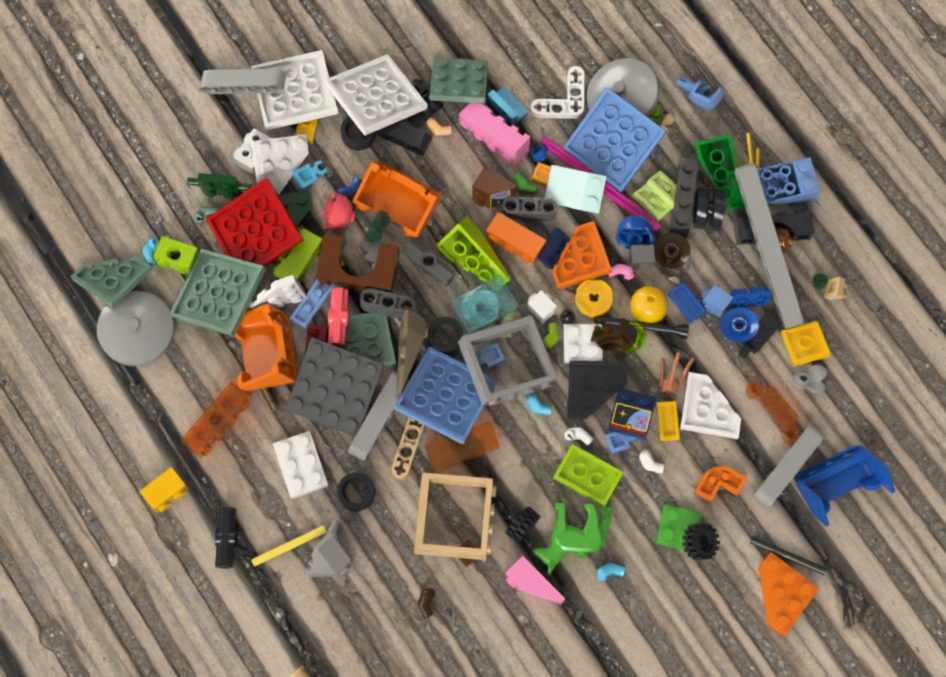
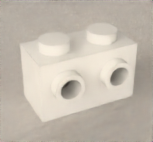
M253 128L251 133L246 134L242 146L235 150L233 155L235 164L255 175L251 141L272 138Z

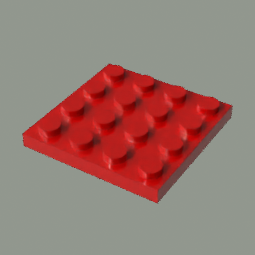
M267 177L206 219L226 256L264 267L304 241L270 179Z

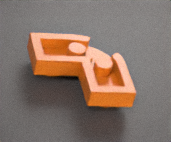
M726 466L714 467L705 472L694 494L710 503L720 487L738 496L747 477Z

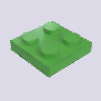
M664 504L656 544L684 550L686 546H682V543L685 542L682 537L687 535L684 531L689 530L688 526L692 524H701L703 513Z

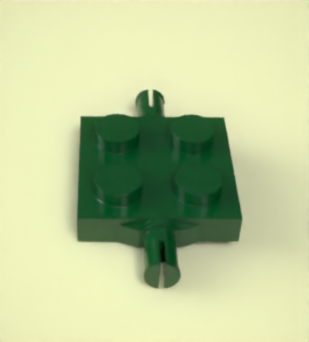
M198 173V178H187V185L200 187L202 193L209 197L219 195L233 199L240 196L241 190L247 191L252 187L251 183L239 182L235 176Z

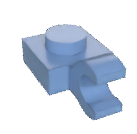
M497 343L480 350L481 356L477 358L480 368L486 365L487 369H490L505 362V357Z
M617 432L605 435L611 454L630 449V442L641 440L640 438Z

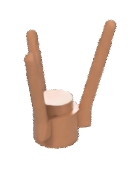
M680 352L676 353L671 375L666 376V379H664V359L660 360L659 387H661V392L676 395V391H680L681 384L694 361V357H691L678 382L677 378H675Z

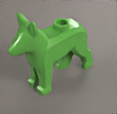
M555 503L557 521L551 533L550 545L548 548H537L534 550V554L548 566V576L551 575L555 566L566 553L576 554V557L584 558L588 557L590 553L597 552L605 545L607 529L611 522V507H600L601 518H599L595 504H585V509L588 511V520L584 530L567 525L565 503Z

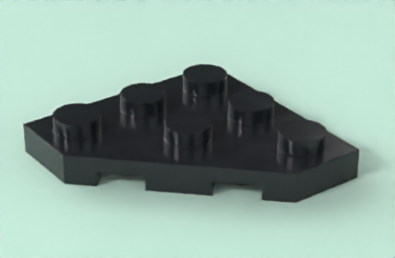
M570 360L567 418L587 419L618 392V388H623L627 384L628 364Z

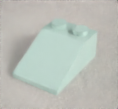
M551 165L545 198L553 199L557 205L599 214L606 175Z

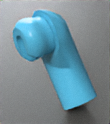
M154 237L147 241L142 250L146 263L151 266L156 264L154 253L159 244V240Z
M607 563L598 568L597 579L605 581L607 576L611 574L623 577L626 567Z

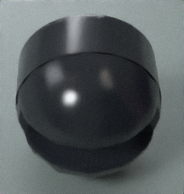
M569 309L564 310L560 315L561 323L563 325L573 324L575 321L574 312ZM571 314V316L565 319L563 318L564 316Z

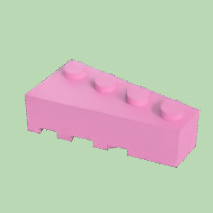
M469 103L459 113V121L462 127L467 130L470 129L478 140H483L487 143L488 148L493 152L499 153L507 164L511 163L515 167L529 152L530 136L526 133L522 136L516 126L512 125L509 127L504 118L493 116L492 110L482 103Z

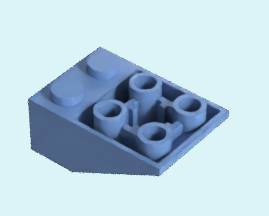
M811 157L757 169L767 205L803 203L816 200L819 197L820 190Z

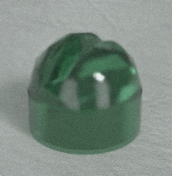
M822 273L815 274L812 280V285L817 290L824 289L828 283V277Z

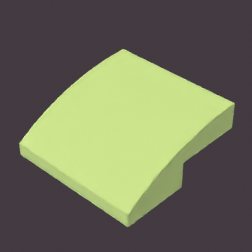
M660 170L648 179L645 185L634 192L632 197L659 222L673 210L676 184Z

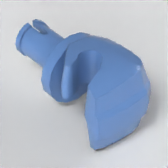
M681 75L680 79L676 82V86L689 92V99L704 110L714 109L723 98L724 90L719 87L713 95L705 96L710 92V85L703 86L704 82L702 80L694 83Z

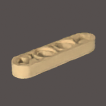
M410 417L405 426L391 468L392 475L397 480H403L409 475L425 425L418 422V426L410 425V423L415 424L416 421ZM409 430H416L418 432L417 438H408L407 433ZM403 448H410L412 450L411 456L403 457L401 455ZM398 459L404 461L403 470L405 473L402 472L400 475H397L395 470L396 468L399 469L401 461H398Z

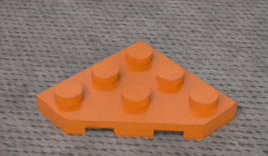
M594 221L575 228L573 236L569 243L567 242L557 265L554 266L552 274L558 290L612 273Z
M770 552L758 568L762 585L761 590L766 609L767 625L784 637L818 592L819 588Z

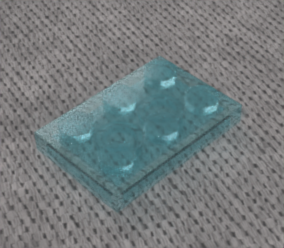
M500 275L450 301V305L467 334L477 332L519 309L517 302Z

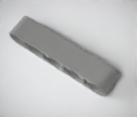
M281 69L203 71L200 90L207 94L282 93L287 74Z
M393 371L349 447L348 453L365 462L368 460L395 412L394 406L400 397L396 396L397 372ZM407 379L402 392L404 391L410 379Z
M810 423L757 490L754 497L770 508L826 435Z

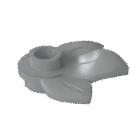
M377 231L375 241H361V247L367 253L365 260L375 263L380 242L391 244V238L385 233Z
M811 362L796 366L797 372L793 376V384L797 389H808L813 393H820L826 390L822 382L827 375V369L824 366L812 365Z

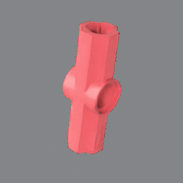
M336 287L332 289L331 308L328 311V343L341 348L346 343V326H348L349 310L347 309L349 291L348 289Z

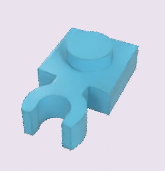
M321 160L315 162L312 168L307 164L292 173L301 190L317 182V176L326 174L327 169H318V166L322 164Z

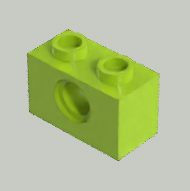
M162 236L154 258L159 266L163 268H168L169 266L175 268V271L185 274L186 272L190 273L199 255L197 247ZM175 254H180L178 259H172Z

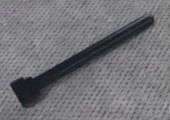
M600 316L597 318V322L604 325L611 323L613 326H619L621 319ZM627 320L636 329L676 334L679 339L685 340L688 337L689 324H681L675 327Z

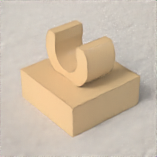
M837 277L827 280L824 298L828 300L847 298V295L843 294L844 289H848L845 279Z

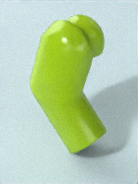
M557 323L548 324L549 334L542 339L545 349L552 348L559 340Z

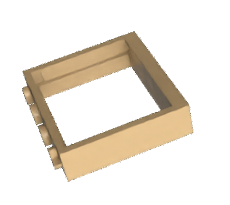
M422 472L414 547L415 554L486 560V554L491 553V542H488V535H492L493 523H489L490 516H494L495 504H491V497L496 496V485H493V479ZM430 483L486 488L481 549L424 544Z

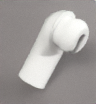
M581 427L569 428L564 434L567 440H581L587 446L594 440Z
M642 450L639 459L644 469L662 474L664 464L654 462L650 450Z

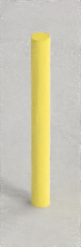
M324 525L251 559L254 567L327 533Z

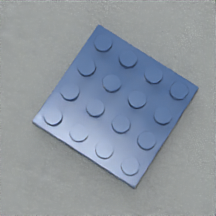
M606 87L563 148L595 173L606 175V181L620 192H623L667 131L610 88Z
M430 346L394 406V410L461 444L465 443L484 408L467 365ZM483 374L489 391L492 393L498 381Z

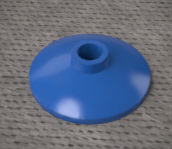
M736 307L728 310L722 316L720 328L727 339L742 343L751 340L757 334L759 321L751 310ZM742 326L743 329H736V327Z

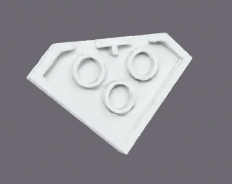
M306 134L251 141L257 183L266 177L269 178L279 195L292 177V173L298 169L309 153Z
M294 275L274 281L270 284V290L264 289L256 296L257 300L250 302L248 311L266 303L281 309L285 304L301 302L306 297V294Z
M689 372L680 429L738 439L741 424L739 415L734 412L727 399L718 391L708 375Z

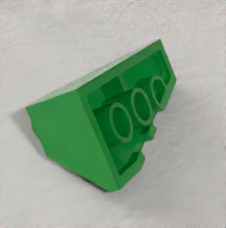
M728 134L695 142L699 163L715 189L725 190V206L727 209L733 211L745 208L734 169L739 166L732 135Z

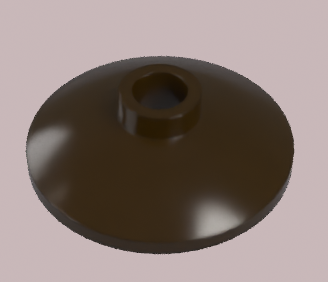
M665 233L654 242L655 260L662 267L668 269L679 268L690 257V245L680 234ZM673 251L674 255L670 256L667 252Z

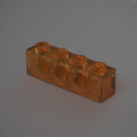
M231 381L180 440L181 443L200 459L203 456H207L213 448L212 445L224 437V431L236 423L240 412H244L250 406V396ZM228 403H234V404H235V406H234L233 409H231V410H226V409H225V407H226V405H227ZM215 418H222V422L220 424H213V420ZM208 432L209 437L206 440H201V434Z

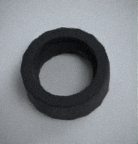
M350 116L346 117L340 128L344 144L356 151L369 148L375 141L376 131L370 133L362 141L351 140L347 131L355 123Z
M447 316L439 317L429 325L428 344L430 347L446 355L452 354L460 348L458 341L464 336L463 328L454 318ZM447 325L454 328L457 334L455 342L450 346L439 345L434 339V333L438 327Z
M354 472L347 474L341 479L338 484L337 494L344 508L359 512L367 509L372 504L375 497L373 482L368 476ZM360 481L366 485L368 494L364 501L351 503L347 500L345 488L350 482Z

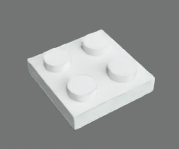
M602 324L563 325L564 363H570V360L603 362L602 349L595 342L590 341L594 327L598 325L602 329Z

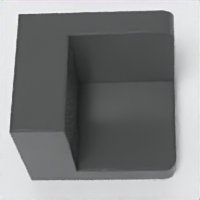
M631 245L629 251L630 266L633 269H638L639 264H654V245Z

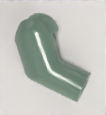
M201 207L194 214V221L198 224L203 223L220 208Z

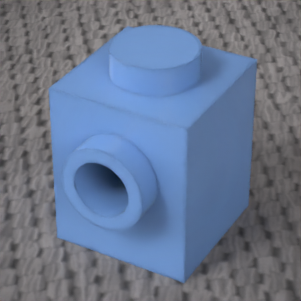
M714 284L711 289L707 288L703 293L702 298L704 299L701 305L704 306L708 313H714L721 317L731 304L733 297Z

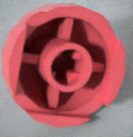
M332 192L330 195L333 198L332 200H327L323 214V220H326V225L322 224V227L331 231H339L346 228L349 222H353L355 211H352V204L346 196Z

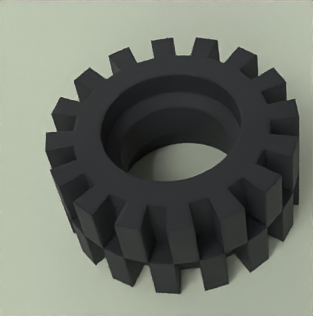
M526 507L506 530V534L518 544L531 531L541 516L531 507Z
M692 524L688 526L689 530L684 531L687 535L682 537L685 540L682 546H686L684 551L689 552L687 554L688 557H692L694 560H707L717 554L715 551L719 550V547H717V544H720V541H717L719 534H715L717 530L712 528V525ZM700 535H702L704 540L702 549L699 546Z

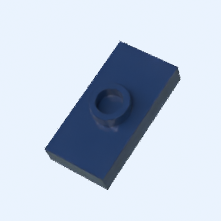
M555 227L537 259L547 269L552 270L570 238L560 228Z

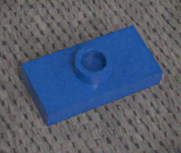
M684 282L668 292L667 295L690 324L706 313L704 307Z

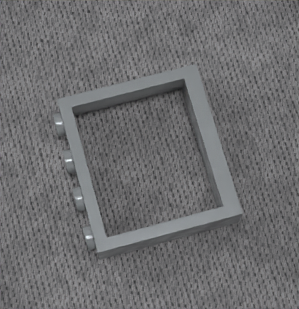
M532 315L462 336L458 341L482 406L487 404L495 406L500 403V400L507 399V401H510L522 393L529 395L534 393L537 388L544 390L547 387L553 386L552 383L557 379ZM526 329L545 377L490 393L472 345Z

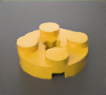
M589 279L582 282L578 286L575 295L578 310L590 318L606 314L610 310L613 301L612 289L602 280ZM591 294H592L593 296H595L596 294L599 296V297L597 298V300H598L597 302H595V301H593V302L590 301V299H591L590 295H591Z

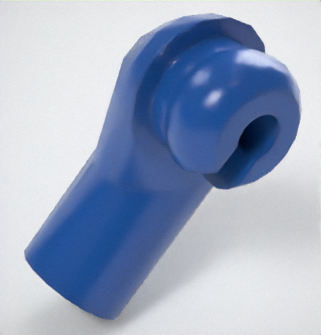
M354 177L351 186L340 188L337 193L346 196L348 199L353 198L362 180Z

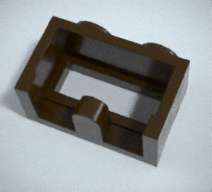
M622 318L618 331L615 332V327L611 323L606 325L604 331L600 326L596 325L590 341L595 342L604 352H615L622 347H632L636 342L638 330L625 318Z

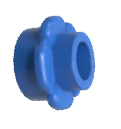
M538 145L531 151L534 161L541 162L548 156V148H545L543 145Z

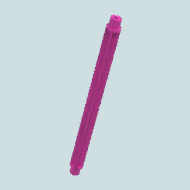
M544 136L540 141L545 148H548L550 153L562 160L570 168L594 173L553 140H549ZM605 181L603 191L605 195L631 215H640L647 218L651 222L654 231L657 232L662 225L655 218Z

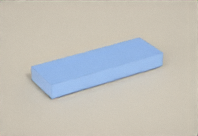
M316 280L307 292L306 297L303 298L289 318L290 321L306 330L331 295L332 289L337 285L332 284L331 287L322 286Z

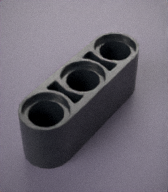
M402 121L395 122L376 132L381 138L419 155L425 154L433 139L428 133Z

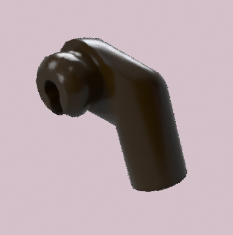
M425 588L418 600V605L425 619L434 615L429 605L431 599L436 595L433 588Z

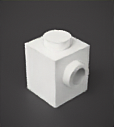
M542 290L538 294H532L527 300V309L542 324L557 311L554 299Z

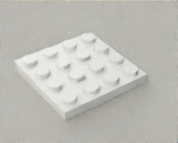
M322 50L251 66V69H281L287 74L282 93H257L266 130L338 114L334 95L325 85V80L329 78Z
M388 54L325 80L327 88L364 136L427 109L428 104Z

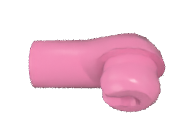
M617 264L611 267L612 273L607 274L609 278L623 274L625 279L629 280L634 277V269L631 266Z

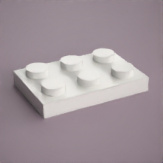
M310 431L273 443L291 499L328 487Z

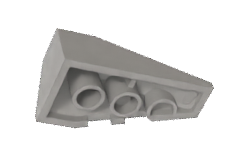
M329 532L314 547L311 555L313 558L309 561L308 564L310 566L306 568L305 572L309 577H338L341 574L344 576L351 569L350 565L352 562L334 536Z

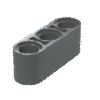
M510 196L504 199L502 212L503 215L510 219L551 221L556 217L557 203L549 198ZM508 205L515 206V209L508 210L506 207ZM527 206H531L534 208V210L527 211L525 208ZM550 207L553 209V211L546 212L544 211V208Z
M365 289L361 293L360 306L364 311L398 319L403 317L404 310L402 307L408 306L411 309L410 311L415 312V301L410 297L375 289ZM371 298L373 302H366L364 299ZM390 302L392 306L386 307L383 303Z

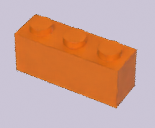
M500 212L496 214L486 229V236L490 242L502 245L507 252L511 254L514 252L526 263L535 264L537 257L546 244L544 238Z

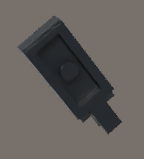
M767 311L759 321L757 334L751 340L741 343L744 347L738 355L745 359L750 352L753 354L758 353L780 328L782 322Z

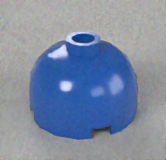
M640 215L625 217L617 228V243L619 245L622 243L625 245V249L630 250L631 245H652L654 228L651 222Z

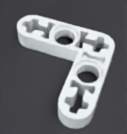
M573 66L568 70L567 99H536L531 103V114L537 118L576 119L581 117L584 112L583 69L579 66ZM575 72L578 75L577 83H574L573 74ZM576 88L581 91V94L573 96L570 91ZM574 102H577L578 112H574ZM537 105H540L542 108L540 112L536 109ZM560 105L563 110L556 113L552 110V107Z

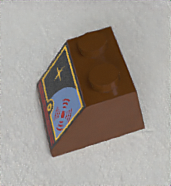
M483 168L472 186V200L478 206H485L487 208L503 205L505 198L510 196L516 197L517 185Z

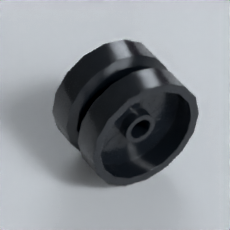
M697 188L694 202L693 228L704 229L708 219L710 230L720 231L725 214V190L714 189L710 199L708 188Z

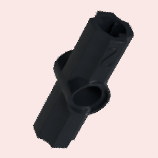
M219 508L218 529L215 531L216 568H233L234 547L237 544L236 508Z

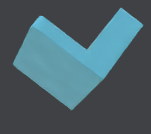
M505 87L501 88L497 93L494 89L488 93V102L511 126L528 114L527 109Z

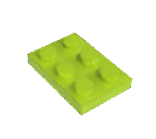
M572 444L553 479L605 507L624 472Z

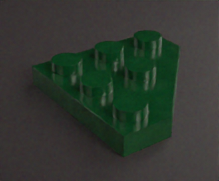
M310 190L279 194L297 228L313 210Z

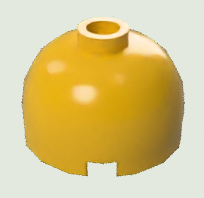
M653 286L638 289L630 302V313L638 322L657 324L665 317L668 309L667 297L663 291Z

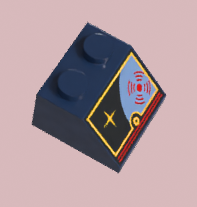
M618 388L608 430L646 440L656 397Z

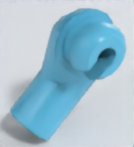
M536 393L528 395L526 402L532 412L550 415V405L541 404Z

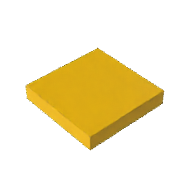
M818 321L782 330L780 333L793 366L830 357L831 355Z

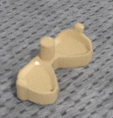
M670 112L664 116L660 127L667 131L664 137L669 135V131L665 126L674 122V117Z

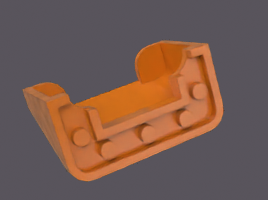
M374 161L371 162L352 202L357 204L356 208L364 212L373 210L403 227L405 235L415 238L420 236L444 195L384 162Z
M269 303L247 311L234 336L241 340L245 372L238 375L237 383L239 388L244 391H251L295 382L298 376L290 320L286 313Z

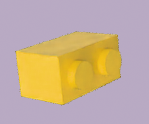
M171 467L139 492L153 510L158 513L168 509L173 500L182 498L188 488Z

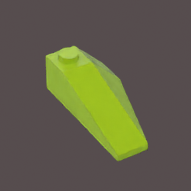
M468 216L435 245L449 261L458 263L465 271L474 273L481 281L497 291L511 279L481 230Z

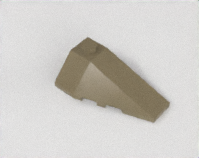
M406 309L400 323L396 396L401 395L423 340L428 336V326H425V319Z

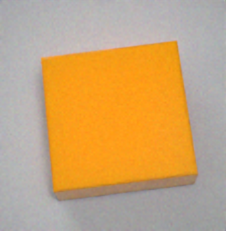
M538 162L531 180L547 186L551 167Z

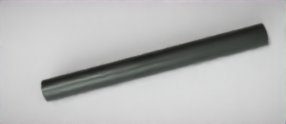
M753 536L750 544L819 574L825 575L827 568L759 538Z

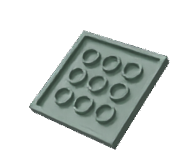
M201 249L169 316L176 320L234 337L266 268L262 265Z

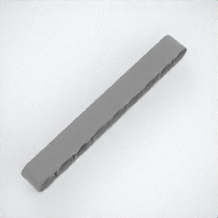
M750 163L734 169L735 176L784 329L802 325L803 317L754 163Z

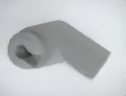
M333 520L326 535L330 532L338 542V531L342 523Z

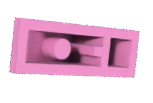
M524 556L505 574L507 577L506 581L512 588L517 587L521 591L558 604H562L565 601V598Z

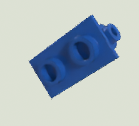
M764 286L750 288V293H748L747 288L733 289V291H730V295L733 297L731 307L769 305L771 291H769L768 287L765 288Z

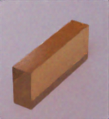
M488 421L474 426L464 444L449 437H444L425 444L424 448L435 473L498 450L500 445L491 422Z

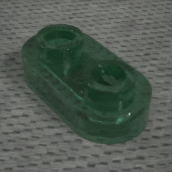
M379 210L367 231L366 241L375 243L380 240L383 228L387 227L390 222L388 212Z

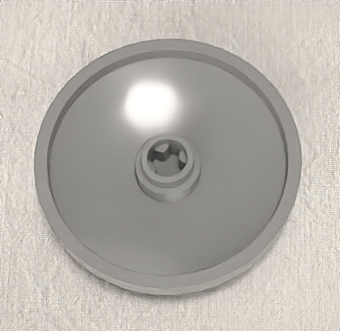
M623 58L604 65L596 72L589 83L586 97L588 108L591 110L606 87H608L648 117L656 107L660 89L656 75L647 64L636 59Z
M132 291L114 308L108 304L104 307L97 322V337L105 353L114 361L127 366H142L154 362L167 351L174 336V319L169 316L170 310L160 298L147 292Z

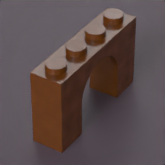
M324 234L316 279L320 282V285L331 287L332 284L339 285L340 288L348 290L350 287L357 288L360 292L365 289H375L393 293L401 251L399 245L380 242L377 261L372 271L364 276L355 277L345 273L342 269L341 261L345 245L344 238Z

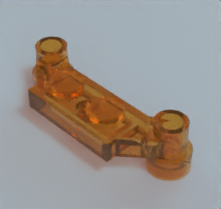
M757 381L749 382L746 386V396L749 399L759 400L782 428L784 443L791 444L796 442L799 438V431L796 428V420L799 416L775 387L769 389L762 387Z

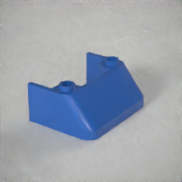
M861 445L852 446L799 472L794 477L796 486L811 513L825 526L830 525L826 515L831 509L829 502L860 486L869 491H874L883 486L891 493L895 492L888 466Z

